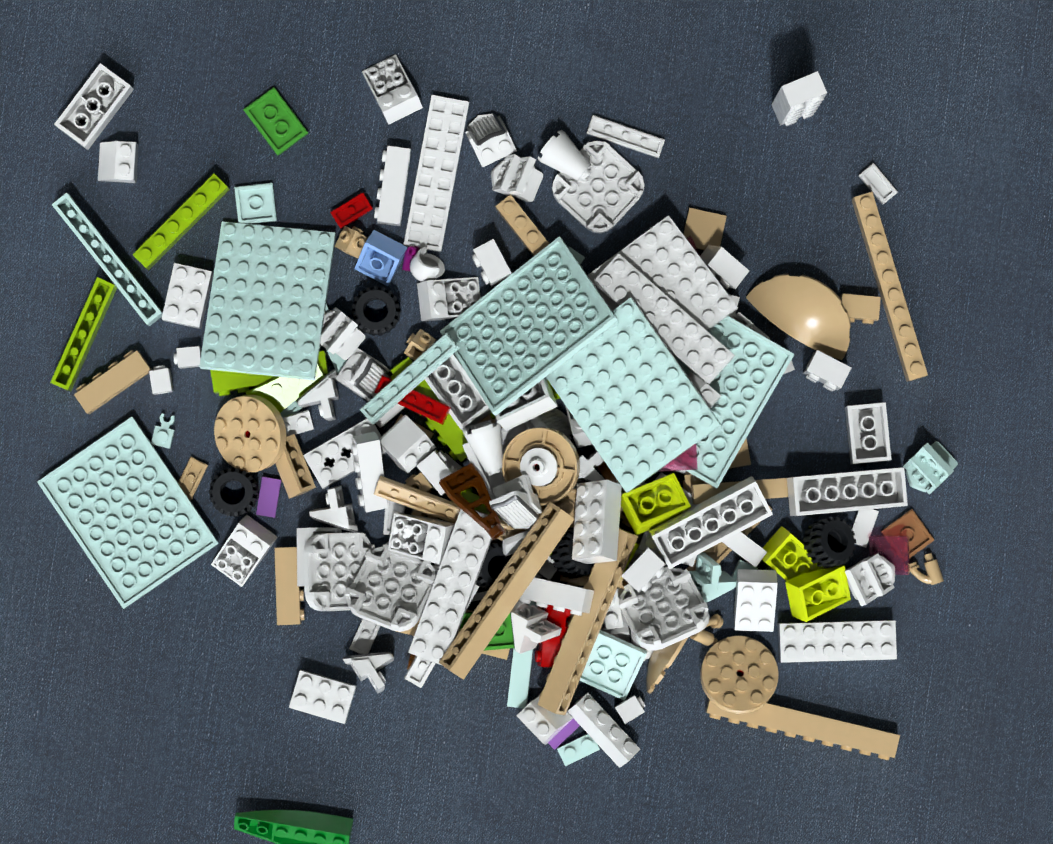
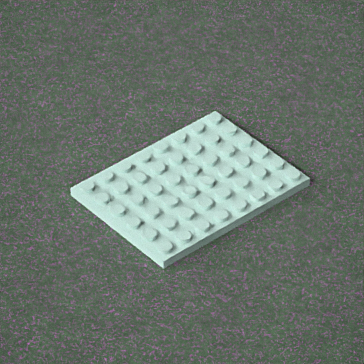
M222 221L199 365L200 369L315 380L336 238L334 232Z
M559 236L440 330L442 336L447 333L458 345L459 349L454 353L491 412L496 416L618 321V319L566 243Z
M632 297L612 311L618 321L546 376L626 493L721 426L717 417Z
M729 316L708 330L713 337L735 355L709 385L721 395V398L711 408L721 426L671 461V463L716 489L794 356L792 352ZM674 355V358L679 363V365L684 370L687 376L691 372L694 373L688 366H686L680 359H678Z
M134 417L117 426L37 482L123 609L219 544Z

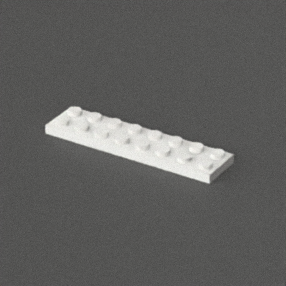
M435 95L431 96L404 239L405 246L415 245L418 248L426 247L427 250L442 251L468 113V101Z
M619 253L593 281V284L618 306L632 297L669 351L708 385L735 357L732 352Z
M462 509L459 512L408 652L440 664L439 661L457 636L492 540L487 531ZM477 512L482 518L488 516Z

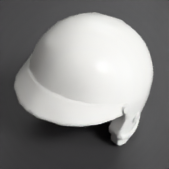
M426 247L421 248L410 263L412 275L421 282L435 280L442 276L445 271L443 262L438 257L426 253Z

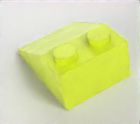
M674 473L633 489L621 496V507L635 535L651 530L691 508Z
M783 526L779 528L763 547L767 553L762 560L773 570H776L786 581L800 574L825 569L818 567L817 563L813 564L811 562L812 558L807 557L806 554L808 552L804 550V545Z
M844 565L800 574L785 582L791 614L793 617L804 622L851 600Z

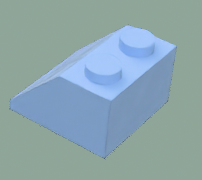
M373 230L364 244L354 269L389 286L408 247Z

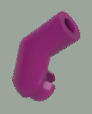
M414 245L407 248L402 270L410 271L411 260L419 251L417 246Z

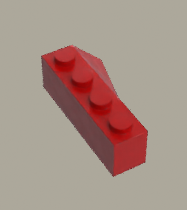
M548 605L547 608L542 607V610L548 613L547 621L559 626L562 630L559 636L539 643V650L535 652V662H538V666L553 667L554 659L561 648L562 639L569 628L566 618L571 615L570 609H565L562 612L553 610L554 606Z

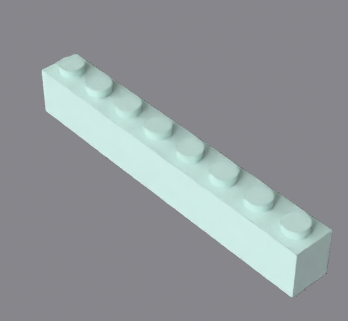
M65 193L55 201L52 206L148 326H151L160 319L163 314L161 309L68 193Z

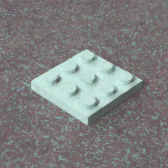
M600 630L579 681L625 701L647 651Z

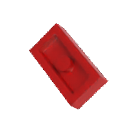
M361 193L330 213L339 228L342 229L372 211L373 208L365 195Z

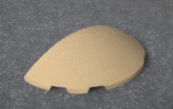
M781 274L765 282H760L746 296L748 301L762 315L794 339L839 360L844 358L850 344V318L848 312L846 313L841 305V299L824 283L805 275L798 277Z
M688 638L663 649L653 650L649 658L646 676V690L649 694L653 692L655 685H658L666 673L664 670L672 665Z

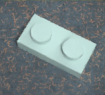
M586 734L557 748L564 765L567 766L600 750V748L590 735Z

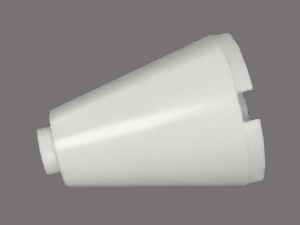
M563 130L558 131L560 135L557 138L554 135L550 138L540 152L543 156H538V160L578 181L582 179L585 181L592 173L590 171L591 165Z
M495 419L496 423H491V420L474 424L470 426V431H466V428L463 429V434L484 471L489 472L490 475L501 472L500 468H502L501 425L497 422V419Z

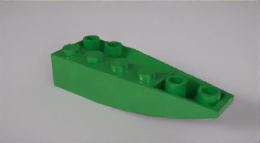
M299 810L235 813L234 819L235 830L276 844H350L353 828L352 818Z

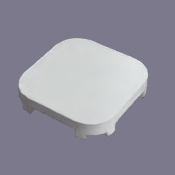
M593 141L585 144L580 150L581 154L591 165L590 171L592 173L585 181L583 179L578 181L560 172L553 180L552 191L557 202L589 231L600 234L612 229L640 199L644 191V181L640 172L633 168L605 141Z
M364 533L315 534L307 540L303 553L304 593L306 601L311 608L317 611L350 610L346 599L347 587L350 588L366 559L365 554L369 550L375 549V545L370 543Z
M383 544V547L375 548L372 551L369 550L365 554L366 559L350 588L347 587L346 599L348 607L354 615L393 631H407L416 625L424 611L436 578V571L431 562L421 561L411 556L388 550V545Z
M665 567L666 572L659 578L655 576L651 580L653 584L646 592L643 590L638 592L630 584L624 586V591L620 595V599H618L620 608L636 641L641 647L655 651L663 649L699 633L709 623L710 615L707 603L703 600L687 569H669Z

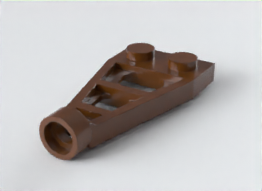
M472 463L439 481L447 496L484 528L492 540L497 539L505 532L497 513L490 507L489 502L492 500L484 480ZM472 486L477 489L479 499L473 503L468 502L461 495V492ZM481 504H485L489 511V515L484 518L474 510V508Z

